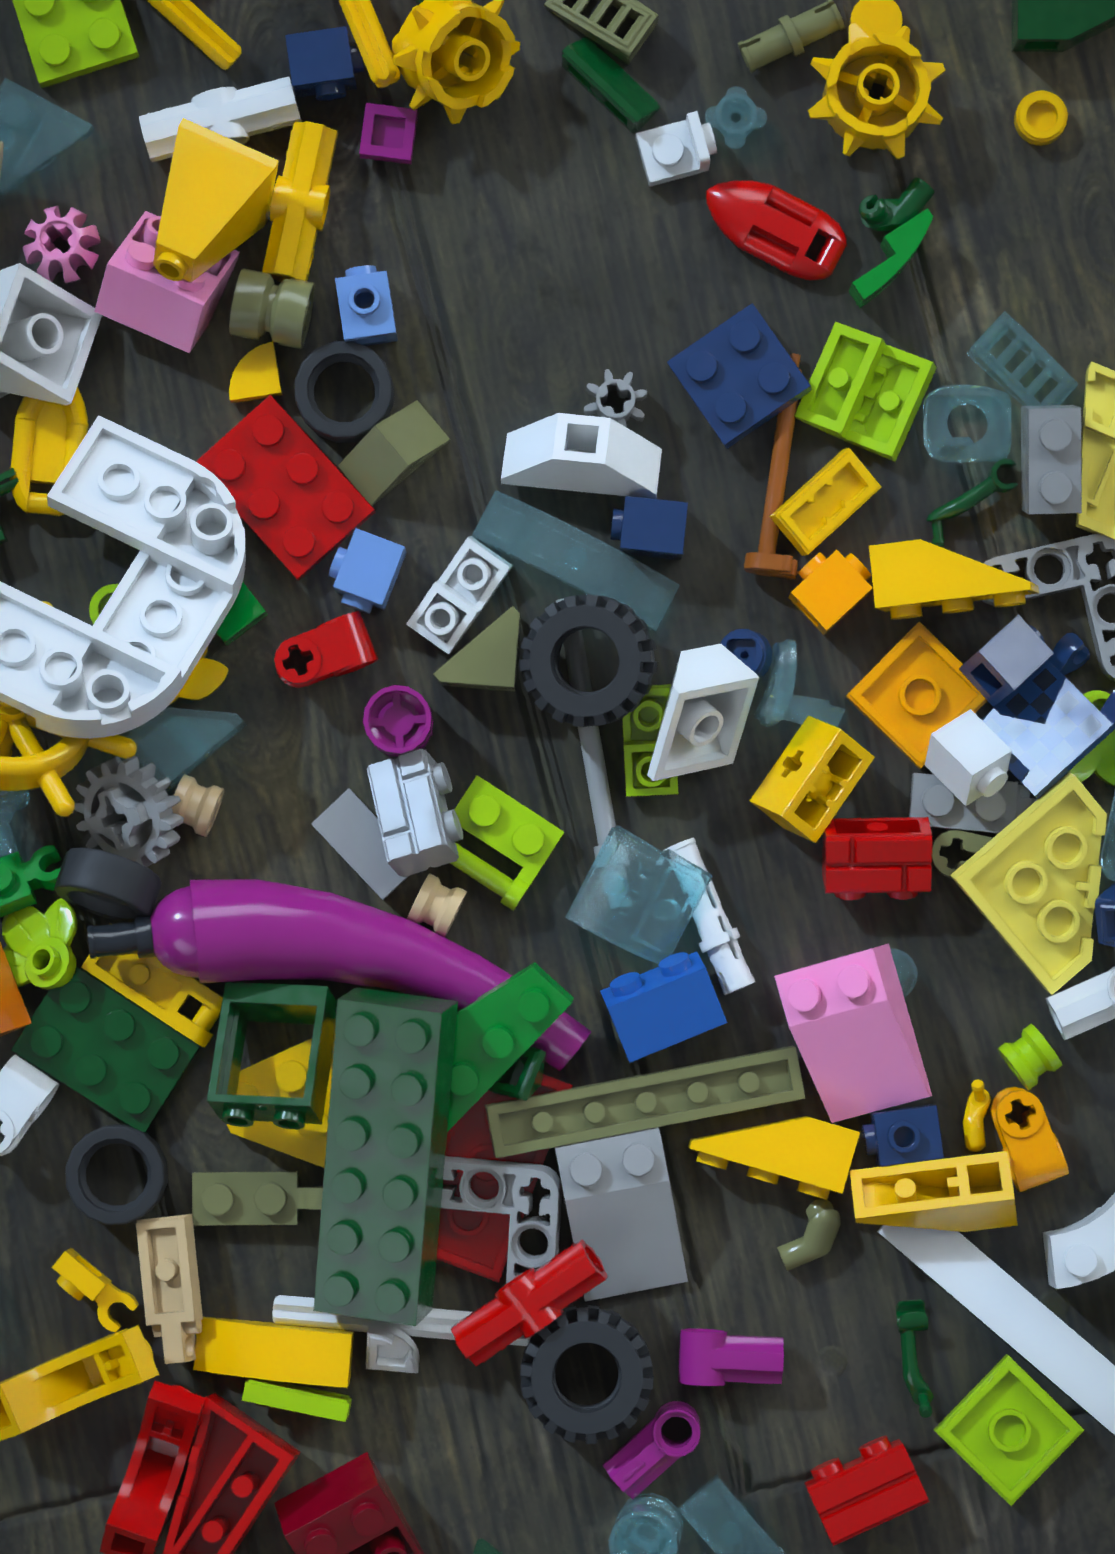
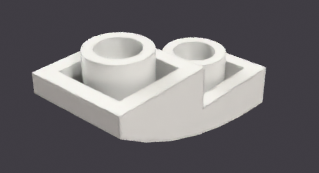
M472 536L467 537L442 576L434 582L406 625L447 654H450L513 565Z

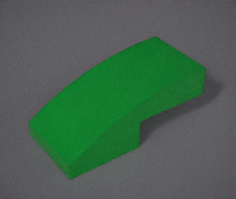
M928 208L884 236L880 247L888 259L852 282L848 292L859 308H862L887 288L913 258L933 219V215Z

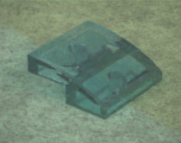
M617 825L609 831L565 918L628 952L659 964L661 960L672 955L713 875L674 851L668 849L662 852Z

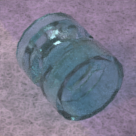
M654 1493L639 1494L633 1500L629 1499L619 1510L609 1537L610 1554H676L683 1534V1521L677 1507L666 1497Z

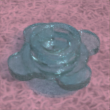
M737 86L729 88L726 96L721 99L718 105L709 107L705 112V122L710 123L711 128H716L725 137V144L732 149L743 147L746 137L754 129L763 128L767 121L765 110L756 107L752 99L747 96L745 89ZM734 113L739 114L741 117L740 121L733 122L731 115Z

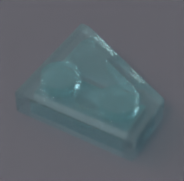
M7 78L4 79L0 86V141L4 142L0 177V195L2 196L22 184L25 177L33 171H41L57 160L55 156L80 139L84 141L89 138L95 130L92 124Z

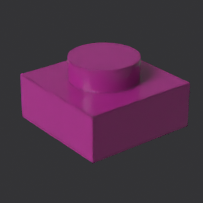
M366 103L359 150L360 158L411 165L418 110Z

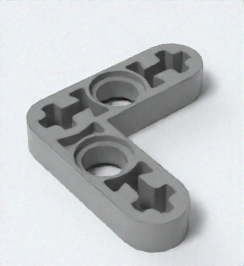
M1093 534L997 556L983 563L999 568V570L1009 574H1014L1020 571L1016 561L1024 560L1025 579L1039 587V594L1025 595L1026 600L1081 588L1100 669L1109 680L1115 682V666H1112L1110 662V657L1115 655V638L1105 642L1102 632H1115V623L1104 621L1097 612V604L1102 596L1106 594L1115 595V584H1108L1096 591H1092L1090 582H1099L1101 580L1100 572L1096 564L1088 565L1086 562V557L1093 552V545L1099 544L1102 552L1111 551L1113 559L1105 564V570L1108 580L1114 577V539L1102 534ZM1044 555H1051L1061 562L1063 575L1057 583L1045 584L1036 577L1034 565L1038 558ZM994 599L982 600L984 603L994 606Z
M445 1156L443 1180L453 1181L458 1175L457 1170H463L464 1173L459 1185L461 1197L454 1196L457 1185H443L441 1208L510 1214L506 1284L529 1268L541 1267L559 1254L562 1183L558 1174L553 1169L541 1164ZM478 1172L492 1174L498 1181V1195L492 1199H482L476 1196L471 1189L472 1176ZM535 1177L541 1179V1186L543 1188L550 1189V1194H545L539 1204V1216L549 1214L550 1220L539 1216L521 1218V1212L529 1215L533 1209V1195L530 1192H525L524 1187L529 1186ZM526 1229H538L545 1234L548 1239V1249L545 1253L533 1256L523 1250L520 1245V1235ZM518 1264L528 1268L519 1270Z

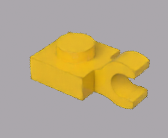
M73 1248L66 1250L52 1266L61 1275L56 1282L67 1293L79 1301L84 1296H87L92 1301H96L98 1305V1319L101 1325L111 1332L116 1333L121 1328L119 1322L110 1315V1308L113 1303L121 1302L132 1311L139 1306L137 1299L132 1294L114 1286L107 1276Z

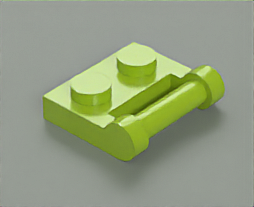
M477 775L454 809L461 827L521 866L522 869L516 879L513 880L457 843L456 847L459 858L450 864L501 896L502 900L500 903L514 911L565 832Z

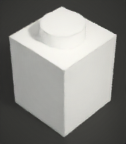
M970 709L931 733L925 766L967 806L983 795L985 797L994 795L1004 786L1008 779L1007 771L1012 750Z

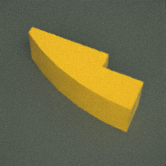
M203 1317L201 1320L202 1332L196 1333V1360H194L193 1370L254 1379L348 1388L350 1384L354 1331Z

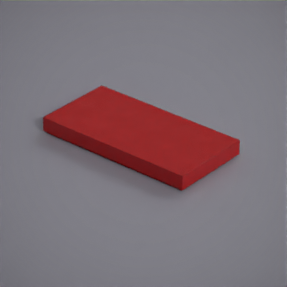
M543 1074L542 1084L531 1096L570 1089L573 1085ZM487 1091L447 1132L445 1156L543 1165L549 1148L495 1158L485 1105L515 1098ZM457 1170V1177L453 1181L443 1180V1185H457L454 1196L461 1197L459 1185L464 1171ZM478 1172L471 1179V1189L479 1198L492 1199L498 1195V1181L492 1174ZM535 1177L529 1186L524 1187V1191L533 1193L538 1178ZM441 1208L437 1260L499 1283L508 1259L510 1214Z

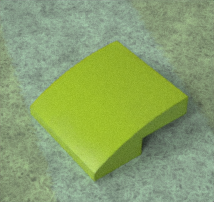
M835 322L809 381L812 391L802 397L794 416L796 419L825 433L896 462L937 367L932 361L886 345L883 339Z

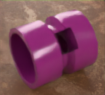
M393 685L382 688L370 698L364 710L363 724L366 735L379 751L390 757H398L427 746L433 735L434 720L428 703L419 692L407 686Z

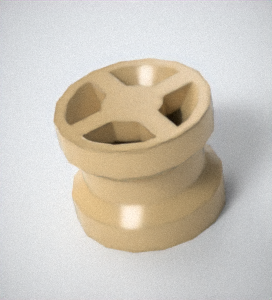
M184 774L174 796H179L181 801L172 807L173 813L184 817V824L192 826L196 834L207 837L219 811L224 789L215 785L208 788L200 786L194 777Z
M429 873L407 919L417 924L425 922L433 926L435 933L446 937L467 891L459 887L449 889L441 885L438 877Z

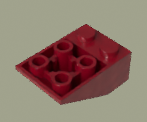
M368 1452L274 1503L284 1537L295 1554H425L390 1488Z

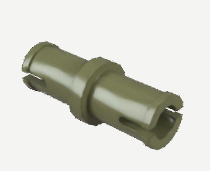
M826 0V2L791 19L788 15L778 18V25L745 41L737 42L746 66L750 73H753L757 69L790 53L795 57L804 53L803 47L838 30L845 29V25L834 1Z

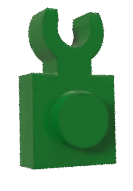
M54 845L38 849L27 862H24L18 851L0 858V918L37 904L34 890L39 888L55 890L54 887L61 868L55 869L52 872H45L50 864L62 860Z

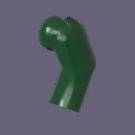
M915 177L898 199H878L877 195H869L859 205L862 223L874 231H893L918 215L935 191L925 181Z

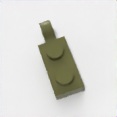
M299 1171L193 1172V1226L298 1225L299 1209H321L323 1186L299 1187Z

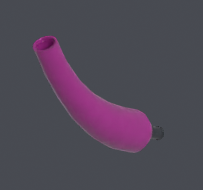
M260 879L190 880V886L177 889L165 896L157 904L152 915L135 916V922L87 926L90 959L138 953L139 958L156 957L164 967L176 974L185 977H198L200 984L242 980H324L386 988L408 995L458 1001L457 1011H460L475 1002L479 996L512 977L511 974L482 956L411 920L331 892ZM564 1011L530 1047L545 1051V1061L560 1071L579 1050L591 1033V1030Z

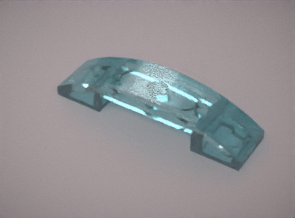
M495 490L472 534V537L517 561L520 559L585 594L607 596L628 605L635 610L634 613L640 619L645 621L649 629L655 632L680 587L676 582L605 542Z

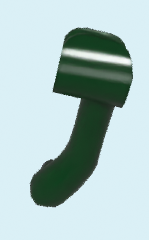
M1007 458L999 460L991 467L986 480L931 512L926 522H932V544L943 547L945 544L942 521L961 515L996 491L1000 493L1012 491L1018 483L1003 484L997 479L996 473L998 468L1016 466V462Z
M921 1299L904 1300L896 1305L897 1327L901 1337L902 1375L913 1401L920 1406V1415L928 1418L933 1412L930 1403L934 1396L919 1371L915 1331L928 1330L925 1301Z

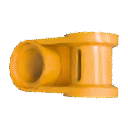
M1008 1087L998 1092L991 1103V1118L1001 1141L1002 1151H1008L1011 1177L1017 1191L1020 1193L1068 1175L1069 1170L1064 1154L1054 1132L1051 1130L1040 1100L1032 1093L1019 1087ZM1015 1099L1022 1105L1029 1106V1110L1022 1113L1023 1123L1019 1125L1010 1118H1005V1114L1012 1111L1011 1102Z

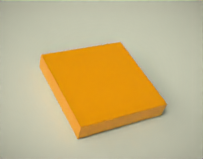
M920 622L845 696L918 769L925 765L931 733L970 709L976 713L987 702L986 698L959 670L963 664Z

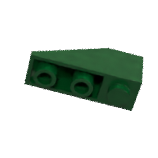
M1012 0V52H1064L1115 26V0Z

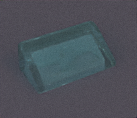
M717 1474L677 1508L715 1554H786Z

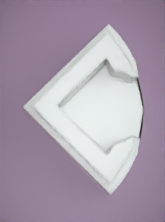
M369 1319L366 1369L418 1373L420 1355L411 1337L391 1324Z

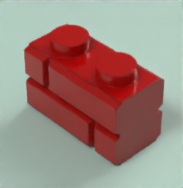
M928 817L833 818L824 830L822 874L825 893H834L837 898L843 900H858L863 898L866 893H887L891 898L906 900L916 897L918 892H931L932 832Z
M887 1435L876 1438L860 1446L858 1449L861 1456L842 1465L839 1458H834L810 1470L813 1479L804 1482L833 1546L930 1502L906 1448L900 1439L890 1443Z

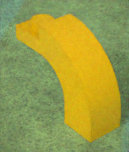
M139 1325L98 1339L0 1382V1441L26 1432L89 1402L159 1375L153 1361L152 1348L143 1337Z

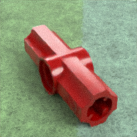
M582 1239L554 1256L537 1270L532 1267L508 1282L495 1293V1298L453 1325L450 1330L454 1335L457 1346L466 1359H469L475 1366H478L500 1350L505 1349L521 1336H524L526 1339L549 1325L564 1312L563 1308L604 1282L608 1275L596 1252Z

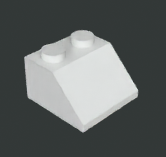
M21 263L0 270V391L56 404L69 405L74 398L102 315L94 312V307Z

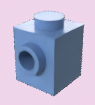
M373 265L358 266L345 270L346 277L335 278L344 341H354L364 346L398 341L387 271L377 272L376 266Z
M355 528L348 549L338 548L329 571V576L336 579L333 585L335 591L343 594L341 603L367 614H370L373 606L385 610L407 553L405 546Z

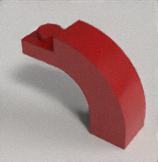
M154 1381L148 1396L137 1442L123 1483L107 1520L99 1552L104 1554L156 1553L188 1465L192 1446L195 1443L203 1414L204 1397L193 1394L181 1386H170Z

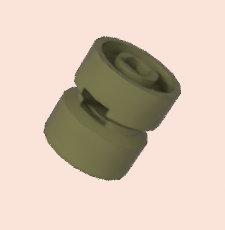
M243 268L238 277L232 302L229 323L230 335L259 340L266 332H270L272 341L278 342V345L302 349L306 341L312 315L315 283L291 278L284 279L276 286L271 274Z

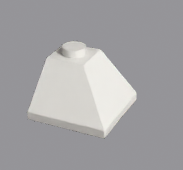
M722 644L681 651L647 774L653 781L733 764L759 676Z

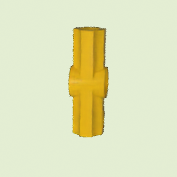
M307 121L294 122L288 151L286 152L283 176H278L275 183L270 208V221H273L262 272L271 274L273 279L279 282L291 278L307 281L314 256L317 232L322 231L330 198L328 180L338 132L322 124Z

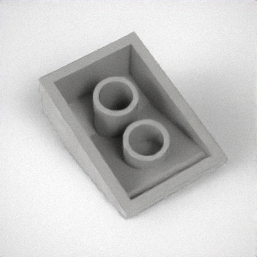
M659 1127L555 1147L573 1243L576 1244L583 1239L587 1245L592 1247L602 1261L608 1275L604 1282L584 1294L585 1302L688 1282Z

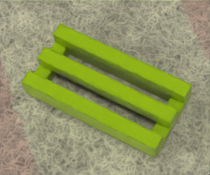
M249 1378L245 1382L242 1401L346 1422L349 1417L352 1398L349 1395L287 1382Z

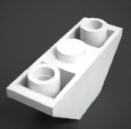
M557 413L507 433L501 484L656 499L662 449L611 418Z

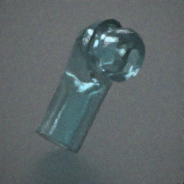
M28 790L0 791V858L18 851L10 822L16 810H22L28 806L30 802Z

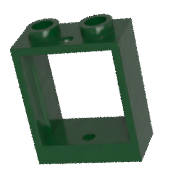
M225 982L207 1102L224 1123L237 1127H249L253 1125L254 1121L273 1122L278 1127L292 1130L302 1129L305 1127V1124H322L337 1015V1001L328 986ZM248 1021L314 1024L303 1098L236 1095Z

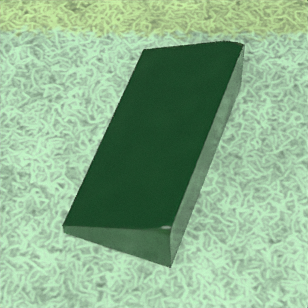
M590 38L578 40L567 45L562 50V67L632 133H638L659 111V103Z

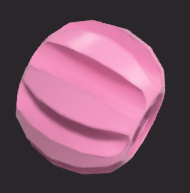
M58 206L44 209L43 211L47 215L45 223L37 224L31 219L24 232L28 237L35 239L33 243L23 246L26 261L28 264L41 262L37 269V274L53 282L56 274L63 271L65 283L79 280L80 278L76 273L77 268L81 265H86L92 270L99 257L95 252L88 250L89 247L101 242L97 227L90 225L82 228L87 219V214L73 207L62 218H60ZM60 236L66 242L68 241L71 247L65 253H62L53 244L54 240Z

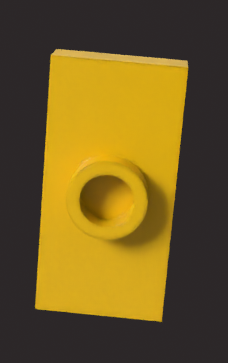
M845 448L769 517L802 556L809 555L882 487L850 448Z

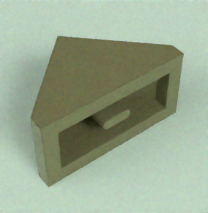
M416 400L376 424L338 465V468L366 501L373 506L451 440L419 401Z
M514 606L509 608L433 673L441 686L515 691L520 630V613Z

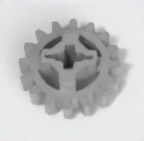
M116 756L87 771L88 780L78 784L76 788L85 798L76 802L74 809L83 813L85 820L76 825L77 829L81 831L88 830L92 836L86 846L91 849L99 845L105 852L125 857L145 867L167 857L170 854L169 847L178 843L181 838L173 828L184 823V817L173 813L172 807L181 801L180 797L168 796L165 791L171 780L168 777L159 781L154 778L156 765L153 763L139 769L137 756L125 759L124 761Z

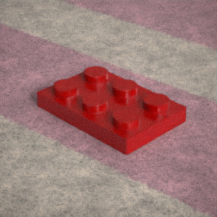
M271 395L196 461L212 472L225 485L236 501V509L239 516L298 581L355 531V528L360 527L375 513V509Z

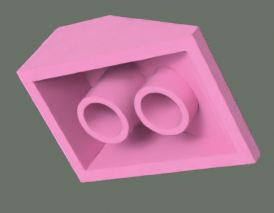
M889 943L774 976L789 1029L832 1123L932 1096Z

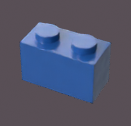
M697 951L689 955L685 952L672 954L661 960L658 964L659 967L640 975L637 972L623 974L611 981L610 987L600 990L629 1063L727 1023L706 967Z

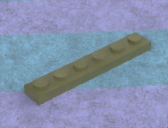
M788 1046L533 1095L527 1101L512 1099L486 1104L485 1110L494 1157L501 1158L805 1099L796 1047Z

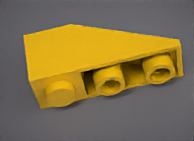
M921 539L869 546L875 608L884 612L890 611L891 619L921 617L922 607L942 605V613L974 610L973 601L994 599V607L1018 606L1026 604L1025 595L1039 594L1038 585Z
M803 1116L690 1139L688 1147L699 1151L696 1159L698 1162L726 1170L730 1160L749 1166L747 1172L749 1177L777 1185L781 1175L800 1181L797 1191L828 1199L830 1190L843 1193L860 1132Z

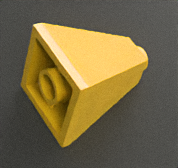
M183 118L178 126L153 261V266H155L156 270L163 277L172 281L184 279L193 282L262 229L269 218L279 160Z

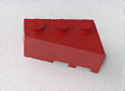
M213 1393L207 1396L163 1554H234L301 1454V1451L218 1394Z

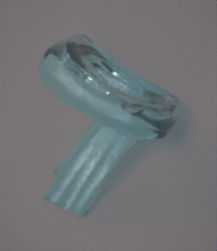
M954 384L938 387L928 393L923 403V438L925 449L932 458L942 462H996L1005 459L1009 455L1012 422L1011 401L1006 392L980 385ZM959 405H974L982 410L986 416V433L976 443H973L971 437H952L948 430V416Z
M785 639L783 642L774 643L772 646L769 682L754 714V718L759 720L762 726L768 728L781 720L803 724L809 715L838 727L845 709L830 705L829 700L793 694L797 670L796 641Z

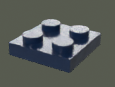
M753 303L667 361L669 368L726 449L812 391L809 382Z

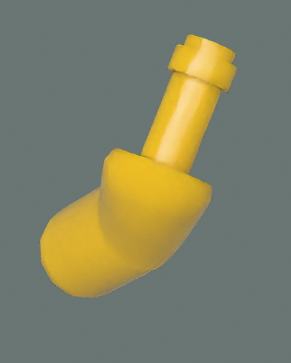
M979 1079L974 1080L971 1084L972 1092L968 1097L963 1118L965 1146L972 1152L981 1151L986 1145L984 1117L991 1103L990 1094L987 1090H984V1082Z

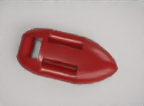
M732 180L718 183L706 191V201L713 220L723 234L739 249L797 278L822 280L833 274L839 259L847 247V239L840 224L823 210L775 185L758 181ZM818 232L827 240L816 261H813L805 255Z

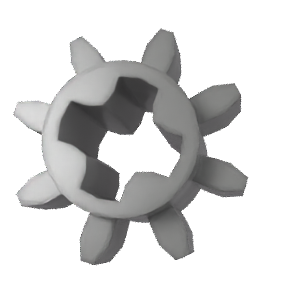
M606 369L604 374L605 382L600 387L592 383H588L586 386L587 392L596 397V402L586 405L584 407V414L592 415L597 413L599 417L611 418L625 427L627 426L626 422L631 417L637 421H643L645 414L635 407V402L644 400L647 397V391L642 389L633 390L630 386L633 377L632 372H628L623 380L613 379L610 370ZM616 391L619 398L628 397L629 400L624 402L622 413L615 414L611 406H602V404L607 402L609 392Z

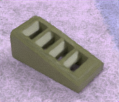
M547 0L544 4L546 9L628 65L658 24L659 18L657 13L637 0H601L589 19L581 13L590 0H577L572 8L563 4L565 0ZM613 5L619 11L605 29L598 25V23L610 6ZM629 16L635 20V23L622 39L615 34Z

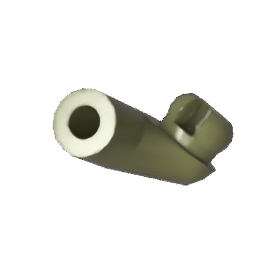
M818 1199L811 1202L806 1209L809 1222L804 1236L777 1247L787 1271L818 1259L830 1252L841 1225L840 1214L837 1210H834L830 1201Z

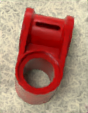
M356 611L329 620L313 630L285 640L276 650L274 661L277 674L285 684L295 688H302L333 676H342L377 662L378 657L361 613ZM293 650H299L303 657L311 655L313 660L307 663V673L298 676L294 668L286 670L283 666L290 662V652Z

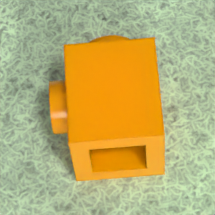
M836 550L826 558L819 552L798 572L803 581L790 593L788 598L825 635L872 590L873 587L866 581L871 577V573L852 553H849L844 558Z

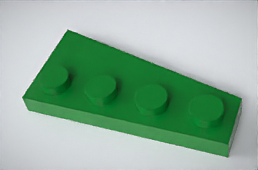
M535 962L479 996L475 1002L457 1012L447 1132L572 1004L574 997Z

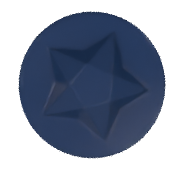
M737 629L728 633L722 639L720 644L755 672L759 679L767 673L772 663V648L762 634L748 629Z

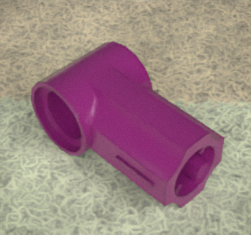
M680 1329L678 1383L697 1386H724L726 1382L782 1384L783 1337L728 1335V1331L716 1329Z
M672 1401L664 1404L656 1412L655 1417L604 1461L602 1466L616 1485L633 1500L681 1456H685L695 1449L701 1435L699 1415L692 1406L685 1402ZM678 1416L687 1420L692 1430L688 1437L675 1441L664 1435L662 1425L669 1418Z

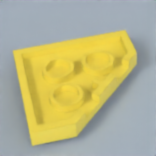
M1070 772L950 875L1043 988L1051 995L1092 961L1094 940L1091 938L1095 900L1099 896L1102 868L1099 865L1102 835H1105L1107 813L1079 779Z

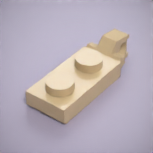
M192 1214L137 1220L136 1231L146 1326H152L154 1337H162L165 1364L185 1363L196 1360L195 1334L202 1332L201 1320L203 1319Z

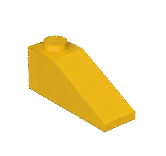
M1008 1151L850 1170L856 1223L960 1232L1018 1226Z

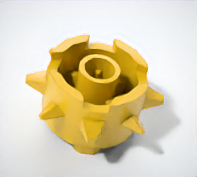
M424 0L418 6L416 5L412 8L399 33L392 40L393 64L398 66L407 84L416 89L409 105L411 109L416 110L433 99L444 105L450 123L456 124L461 122L467 108L475 105L483 108L495 99L501 98L502 93L514 74L515 67L510 65L511 56L520 50V42L515 40V36L507 22L498 16L505 0H493L483 7L471 0Z
M857 23L850 24L848 43L841 48L834 59L813 57L810 63L826 79L823 98L808 110L810 119L827 120L835 132L844 138L843 154L850 157L859 147H864L868 149H888L896 159L903 158L905 156V138L909 137L918 123L940 125L943 119L927 102L931 83L945 72L943 63L923 62L921 60L922 55L918 49L909 43L911 29L907 26H903L894 35L880 32L874 33L873 36H868ZM873 83L882 85L885 98L880 97V100L868 96L869 90L867 88L871 90Z

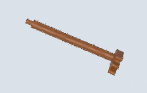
M790 354V357L799 368L801 355ZM798 401L780 412L777 417L758 552L746 553L743 569L756 575L796 580L798 560H794L793 556L776 554L779 527L769 516L783 504L796 418L794 415L797 410Z

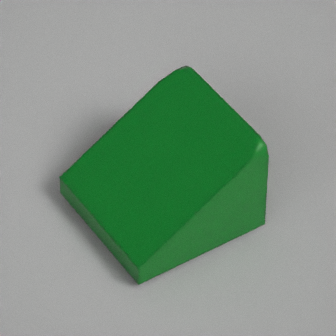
M244 582L234 604L216 632L226 646L268 615Z

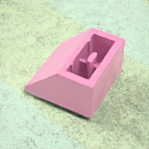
M145 211L107 263L94 312L190 353L209 325L240 252L233 250L193 282L184 279L181 281L169 280L163 277L153 266L161 216Z

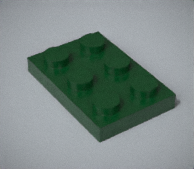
M76 965L75 973L67 984L48 991L31 1018L32 1024L25 1027L11 1050L126 1124L145 1133L152 1125L201 1046Z

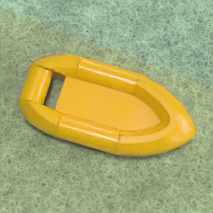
M78 386L72 403L69 405H61L24 396L15 417L11 468L14 469L16 475L10 481L18 478L19 482L12 490V494L17 505L26 513L63 515V513L48 506V494L30 492L31 483L54 485L88 433L87 412Z

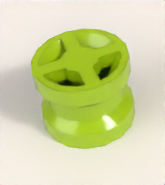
M1029 1024L1022 1030L1021 1038L1014 1043L1005 1042L997 1048L1007 1066L1027 1090L1037 1085L1038 1077L1044 1072H1054L1063 1066L1053 1048L1033 1024Z

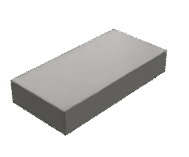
M350 788L311 823L382 900L409 877L399 876L387 863L378 818Z

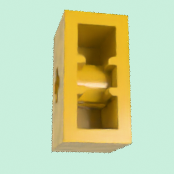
M808 715L749 801L782 828L816 843L875 757L842 729Z

